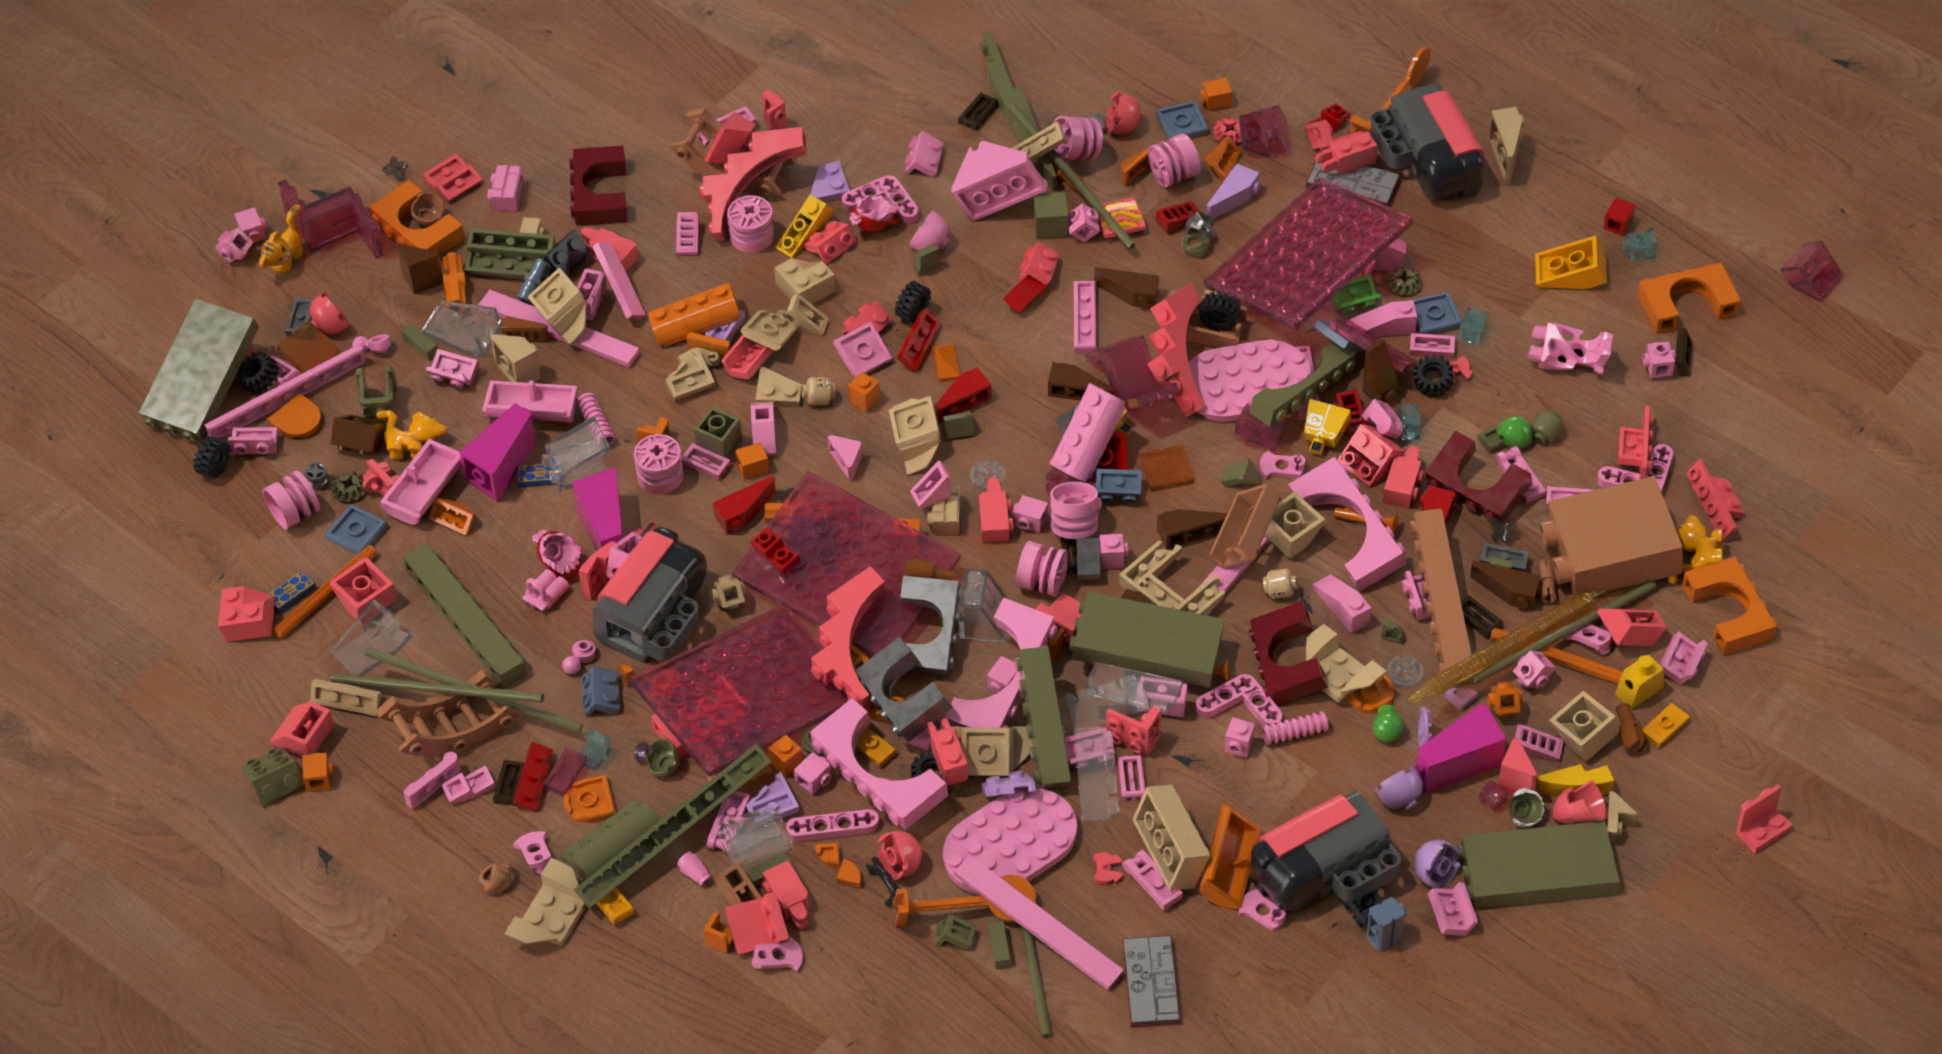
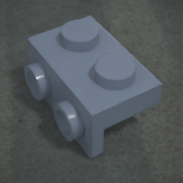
M1097 469L1096 490L1101 500L1113 501L1114 498H1123V501L1135 502L1136 499H1141V470Z
M592 666L581 679L584 715L590 716L594 710L616 715L620 710L618 672Z

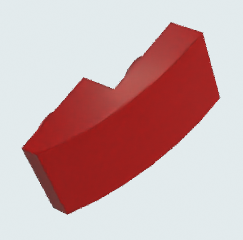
M1335 103L1323 109L1320 117L1306 125L1327 120V123L1332 127V131L1335 132L1350 118L1351 113Z
M1028 275L1003 300L1012 309L1021 313L1031 305L1035 298L1045 292L1048 285Z
M767 527L750 541L751 545L783 574H786L800 561L799 555L786 546L782 538Z

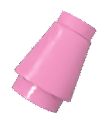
M691 851L685 853L677 862V865L680 867L679 871L702 887L712 879V876L698 855L693 854Z

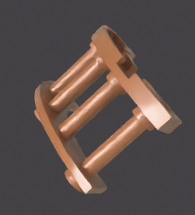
M706 108L689 111L686 118L691 122L692 128L685 141L671 143L670 147L678 158L682 159L702 176L726 174L725 167L721 168L714 163L704 161L722 124ZM699 132L710 141L703 155L692 146ZM745 143L743 148L746 149V152H750L749 144ZM791 158L772 166L767 177H756L743 192L764 196L780 195L781 191L774 181L782 166L795 165L798 158Z
M483 669L466 681L482 688H493L499 683L494 675ZM444 693L426 698L425 702L422 703L391 696L375 711L379 718L395 722L406 741L398 748L400 752L415 756H437L447 752H461L465 748L491 737L503 728L509 727L520 715L518 711L506 705L503 707L501 704L488 700L495 714L480 722L470 706V703L480 697L456 694L446 696ZM458 709L463 711L472 725L471 728L456 732L446 716ZM438 719L447 735L432 736L423 721ZM406 723L414 724L420 734H413Z

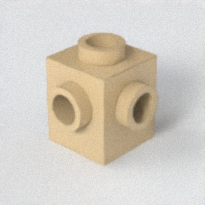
M725 575L719 577L718 582L713 583L714 589L711 590L715 603L718 602L722 608L733 609L738 607L739 603L745 602L743 596L746 594L744 584L736 577ZM730 587V593L724 595L723 589Z

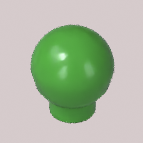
M1383 705L1378 709V715L1374 718L1372 729L1377 739L1385 743H1393L1403 736L1405 723L1393 705Z

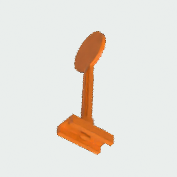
M1424 46L1416 53L1409 66L1407 77L1399 84L1381 110L1389 108L1393 96L1406 92L1409 85L1415 86L1422 78L1430 61L1431 51L1429 48ZM1353 115L1350 119V124L1353 125L1350 133L1363 130V132L1368 131L1370 134L1371 121L1369 122Z
M1010 874L1000 877L1032 902L1036 903L1034 888L1028 880L1019 875ZM897 889L893 901V908H897L898 911L895 927L905 926L909 914H919L921 911L989 906L994 915L1005 922L1016 921L982 896L918 901V899L908 900L907 889Z

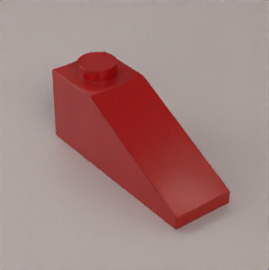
M978 367L958 376L935 404L938 424L944 422L943 416L960 414L992 398L991 383Z
M773 475L713 502L714 517L727 535L747 526L776 493Z
M1429 485L1427 493H1422L1419 506H1422V511L1442 509L1446 527L1454 508L1456 492Z

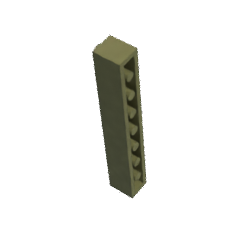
M424 544L403 556L406 571L488 672L497 678L498 684L502 689L526 675L524 667L526 661L522 654L514 651L513 644L508 638L504 639L498 625L490 622L485 609H480L477 606L474 596L471 593L467 594L462 581L459 578L455 579L453 577L451 568L448 564L444 565L441 562V558L435 549L431 550L427 544Z

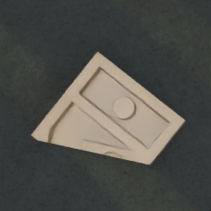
M695 348L692 351V355L666 378V385L674 401L715 386V381L699 348Z
M760 367L756 402L773 401L774 406L800 407L802 384L765 367Z

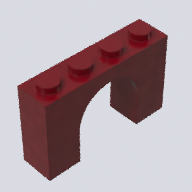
M624 145L573 149V158H569L570 170L574 172L570 173V185L574 186V189H570V198L574 205H570L571 218L575 217L576 226L627 222L625 192L598 194L586 189V186L594 179L626 175Z
M1455 430L1425 472L1428 485L1456 492L1455 501L1460 500L1471 511H1479L1490 522H1498L1503 525L1533 483L1531 473L1511 463L1500 480L1491 488L1474 490L1465 486L1460 480V474L1475 453L1476 447L1472 439Z
M1302 601L1250 619L1252 629L1249 630L1252 642L1256 643V648H1253L1257 661L1261 662L1258 670L1262 680L1266 682V685L1263 686L1266 698L1269 696L1278 706L1328 688L1324 669L1317 657L1293 666H1280L1274 663L1276 652L1281 645L1293 638L1313 632L1309 613Z

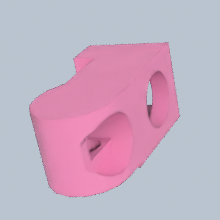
M1374 399L1362 414L1364 420L1375 424L1377 431L1382 435L1396 439L1403 431L1402 421L1389 404Z

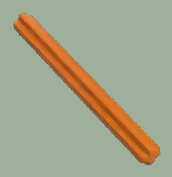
M371 545L363 549L273 629L275 635L279 638H284L335 593L329 583L331 580L365 557L371 561L377 556V550Z
M1494 628L1490 635L1491 641L1517 650H1521L1536 642L1498 628ZM1551 646L1537 651L1542 652L1549 661L1619 684L1623 673L1621 670Z

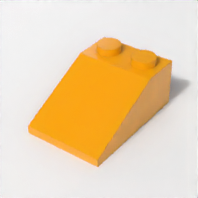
M1596 235L1535 254L1536 286L1538 288L1589 289L1607 283L1606 252Z

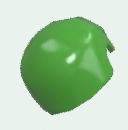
M1520 416L1508 417L1498 425L1497 434L1504 437L1505 445L1524 449L1532 442L1533 430L1525 418Z

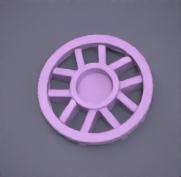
M1420 707L1419 747L1431 740L1432 737L1429 707Z

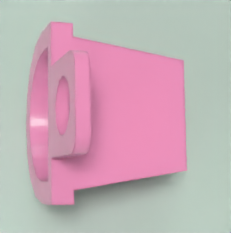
M1371 227L1362 252L1361 269L1365 270V276L1370 275L1372 269L1391 272L1394 271L1395 267L1399 269L1406 254V242L1381 232L1379 227Z

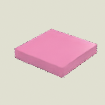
M872 322L833 341L835 348L854 379L861 372L867 374L893 359Z

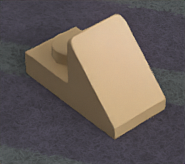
M797 293L792 296L787 313L795 319L796 332L822 336L829 318Z
M1610 791L1607 802L1606 827L1610 844L1615 846L1616 837H1621L1622 826L1635 827L1637 813L1615 792Z

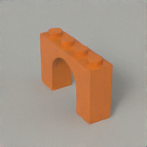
M410 180L369 206L372 224L376 227L379 226L386 236L393 238L397 244L400 243L439 253L440 257L465 239L463 225L450 214L424 229H410L402 225V222L411 215L412 203L415 202L418 194L422 193V190Z
M1722 263L1710 264L1656 278H1648L1639 282L1637 296L1656 334L1677 329L1679 313L1671 297L1681 292H1694L1702 295L1710 303L1717 319L1739 314L1741 300Z
M1736 557L1685 572L1682 586L1692 603L1714 596H1729L1738 600L1746 610V613L1738 618L1716 624L1713 639L1723 656L1774 640L1777 622L1773 616H1770L1765 601L1758 596L1755 584L1749 581L1744 566L1739 564Z

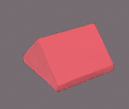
M1518 738L1512 740L1502 761L1497 789L1498 792L1512 797L1516 791L1522 788L1535 791L1538 775Z

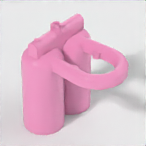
M546 569L536 580L529 578L526 581L527 589L522 599L530 603V607L533 608L535 606L540 611H545L555 604L570 588V585L564 578L556 577L552 571Z

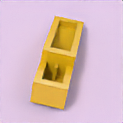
M1579 764L1537 776L1535 791L1538 794L1559 797L1565 790L1569 788L1576 790L1590 780H1593L1602 795H1608L1610 791H1613L1614 778L1607 765L1584 771L1582 765Z

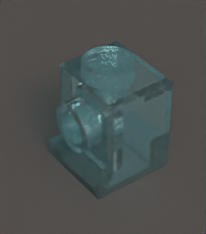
M1648 228L1646 232L1628 233L1626 235V240H1623L1624 253L1628 254L1630 261L1653 259L1656 257L1658 244L1653 228Z
M1467 306L1466 313L1459 327L1458 339L1479 345L1487 327L1489 312Z
M1419 404L1397 405L1396 415L1403 423L1402 440L1420 439L1421 418Z

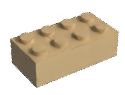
M1173 785L1147 787L1132 820L1168 889L1173 891L1195 888L1209 860V850L1205 847L1198 830L1192 823L1190 815L1185 810L1180 796L1176 793Z

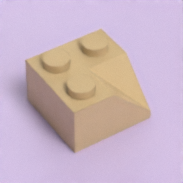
M791 258L774 268L776 285L790 301L792 296L798 293L809 303L814 304L836 291L835 274L823 261L808 262Z
M497 334L490 336L495 365L510 382L529 383V380L536 382L541 379L539 371L541 365L537 359L539 352L533 343L530 344L524 337Z
M1293 492L1279 502L1265 536L1291 559L1309 546L1325 523V518L1296 492Z
M1584 691L1549 720L1552 727L1569 749L1585 762L1620 733L1616 716Z

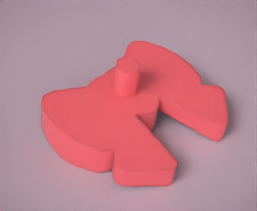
M1461 356L1457 361L1450 362L1453 366V385L1456 383L1455 375H1458L1459 372L1467 381L1470 379L1472 370H1470V364L1465 357Z
M1101 852L1093 855V860L1097 864V873L1094 876L1095 883L1108 885L1112 881L1117 883L1122 879L1123 873L1111 871L1112 865L1122 864V859L1117 854L1112 856L1111 854Z

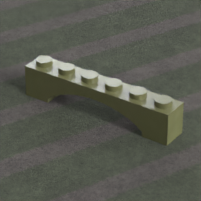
M1333 341L1322 349L1319 362L1320 367L1312 375L1291 386L1278 389L1266 387L1253 396L1249 413L1269 427L1276 422L1282 421L1286 415L1295 412L1299 406L1309 402L1319 392L1322 393L1332 383L1338 382L1346 373H1351L1355 367L1356 352L1343 349Z

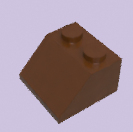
M351 414L336 417L333 420L330 444L338 446V450L351 451L352 448L359 450L358 453L372 455V452L380 450L383 444L388 421Z

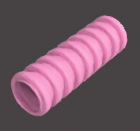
M593 393L581 395L577 400V405L594 436L596 444L601 448L612 445L616 438L596 396Z
M1320 711L1319 714L1312 713V716L1307 714L1305 718L1299 716L1298 719L1291 718V721L1286 719L1283 723L1277 721V724L1270 723L1269 726L1264 724L1262 726L1263 739L1267 745H1271L1272 742L1276 744L1279 740L1285 742L1286 739L1292 740L1293 737L1298 739L1300 735L1306 737L1307 734L1313 735L1314 732L1319 734L1322 730L1327 732L1329 728L1326 714Z

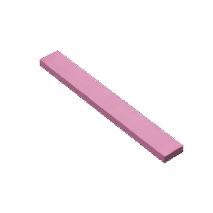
M489 290L479 303V309L504 319L506 316L547 324L549 337L569 344L534 306L493 290ZM587 327L572 344V346L628 368L640 353L639 348Z
M358 344L205 424L207 436L222 439L231 434L233 428H243L283 407L299 393L304 396L365 364L362 347Z
M968 855L954 871V876L1106 990H1109L1122 975L1123 969L971 855Z

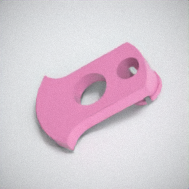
M1268 450L1260 459V473L1265 479L1270 476L1299 478L1304 473L1305 458L1302 455L1300 457H1297V455H1274ZM1278 463H1285L1288 467L1281 470L1276 465Z
M1588 624L1567 635L1566 641H1579L1595 648L1596 653H1599L1600 650V654L1603 655L1610 652L1612 635L1606 630ZM1585 633L1595 634L1591 637L1584 636Z
M543 831L527 833L518 838L513 844L514 849L522 851L529 868H534L536 874H541L551 859L545 844V839L548 835L547 832ZM534 847L540 848L537 852H529Z
M1256 889L1248 892L1243 897L1241 908H1239V917L1249 916L1271 931H1275L1284 924L1287 912L1263 897ZM1265 906L1270 912L1267 915H1260L1256 912V909Z
M792 937L785 943L757 944L754 950L752 965L756 969L790 967L797 972L803 960V952L800 945ZM780 951L784 954L785 958L777 960L773 957L772 952Z

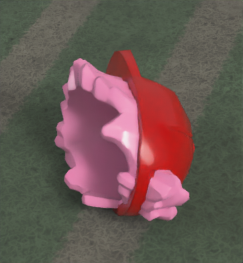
M868 195L864 199L859 200L850 214L849 221H852V225L856 224L864 232H881L887 225H897L899 223V219L894 215L898 208L895 206V203H891L885 197L875 196L871 198Z
M546 530L539 531L538 534L532 536V541L537 543L536 554L539 561L545 568L552 571L556 577L560 576L568 581L579 573V569L582 567L580 559L582 547L577 545L573 538L566 536L565 533L558 531L548 532Z

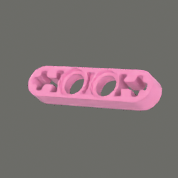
M865 809L798 817L788 821L786 833L788 839L793 842L870 834L879 828V816L875 811ZM865 819H870L871 824H866ZM843 820L851 823L848 828L838 826L839 822ZM855 820H858V826H855ZM819 823L827 825L824 831L814 829L815 825ZM809 825H810V832L807 831V826H809ZM799 827L800 832L795 833L794 828Z

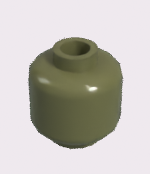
M1552 410L1539 412L1531 425L1534 435L1533 439L1540 444L1555 442L1564 427L1561 421L1562 417Z

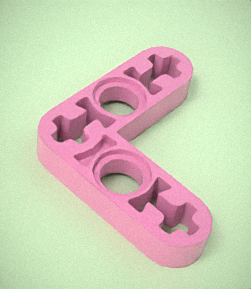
M887 175L850 190L842 196V207L847 212H853L859 200L866 197L865 193L872 191L876 194L871 196V198L882 196L886 200H890L891 203H895V206L898 208V211L895 213L903 223L913 224L919 218L917 205L894 176ZM897 197L904 198V201L895 202L894 199Z
M1659 444L1654 447L1650 458V474H1645V478L1655 476L1661 493L1673 458V450L1666 444ZM1661 454H1665L1663 462L1659 461ZM1609 466L1602 467L1597 477V483L1602 488L1622 484L1627 480H1639L1638 473ZM1653 469H1659L1663 472V474L1655 475L1651 471Z
M1242 674L1201 695L1196 701V713L1205 719L1214 717L1230 707L1243 702L1262 726L1264 724L1269 726L1270 723L1277 724V721L1282 722L1281 710L1269 696L1266 698L1263 688L1254 677L1248 674ZM1229 693L1232 695V698L1223 700L1220 698V694ZM1260 698L1265 703L1261 706L1254 705L1252 701L1254 699Z

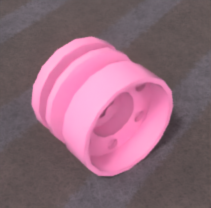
M1059 116L1054 120L1052 124L1058 121L1062 125L1068 142L1059 145L1055 149L1063 160L1093 161L1098 157L1103 145L1102 127L1098 120L1091 117Z
M1179 134L1168 139V142L1162 141L1158 145L1154 144L1148 148V160L1151 170L1162 187L1167 188L1173 183L1180 182L1181 178L1186 180L1200 173L1201 165L1197 150L1186 134Z
M749 195L743 196L733 201L728 208L730 240L732 245L740 251L746 253L760 252L768 248L774 240L773 212L770 203L764 198Z
M661 434L650 435L640 440L635 446L634 459L637 480L642 489L651 494L660 495L677 489L682 483L684 472L681 450L676 440Z
M298 470L293 471L290 477H283L284 487L280 483L274 482L262 490L264 500L270 512L285 530L300 523L299 513L303 517L308 518L311 516V512L315 514L320 511V504L313 487Z
M1066 482L1055 486L1051 490V529L1053 533L1067 539H1079L1093 535L1098 530V491L1095 487L1083 482Z
M1028 541L1019 560L1016 586L1032 591L1039 582L1040 593L1044 594L1048 590V595L1057 596L1067 572V550L1060 549L1057 552L1056 547L1052 546L1045 555L1044 544Z

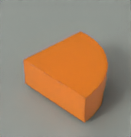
M626 663L619 665L618 672L626 686L634 685L635 677L632 667Z
M838 843L814 844L815 853L822 863L830 867L840 868Z
M843 859L837 876V883L860 888L861 875L857 866L851 861Z

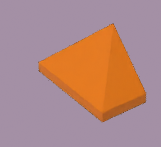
M1226 137L1204 159L1218 176L1225 181L1242 150L1229 137Z
M1148 148L1120 162L1122 185L1125 187L1150 166Z
M954 343L932 346L939 382L956 380L960 376V370Z
M437 497L434 500L429 519L467 536L475 514L467 504Z

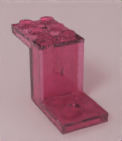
M286 179L278 182L285 213L287 214L294 205H300L301 211L295 215L294 220L301 232L302 239L311 252L358 232L375 259L383 256L382 246H384V243L379 235L381 228L376 220H372L368 207H363L360 195L354 193L350 186L305 205L302 199H298L295 187H290Z
M1144 335L1124 338L1085 354L1087 362L1095 361L1096 364L1102 362L1109 384L1114 388V396L1126 402L1125 406L1128 412L1149 408L1154 405L1153 402L1169 400L1173 398V393L1179 391L1176 383H1158L1147 365L1153 359Z

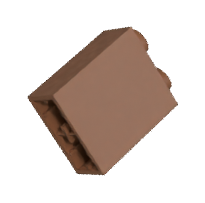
M1655 476L1548 501V520L1539 522L1541 539L1545 549L1556 547L1559 556L1552 558L1554 575L1559 585L1569 582L1575 599L1682 574L1683 546Z

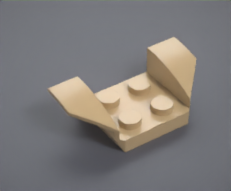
M558 268L527 297L571 346L585 330L586 300L568 276Z
M931 396L919 400L911 398L889 409L895 442L904 460L907 476L928 468L941 442L939 438L941 433Z
M1322 624L1307 637L1306 661L1318 658L1324 669L1328 688L1322 691L1338 703L1357 689L1371 687L1379 678L1387 673L1384 668L1373 660L1364 666L1339 647L1338 634L1325 624Z
M950 726L954 727L967 761L968 775L1009 776V773L1013 772L1030 754V747H1033L1032 739L1027 738L1026 727Z
M551 858L541 873L543 885L522 919L515 916L505 932V935L524 944L549 941L563 946L585 910L584 902L574 891L579 885L573 868Z

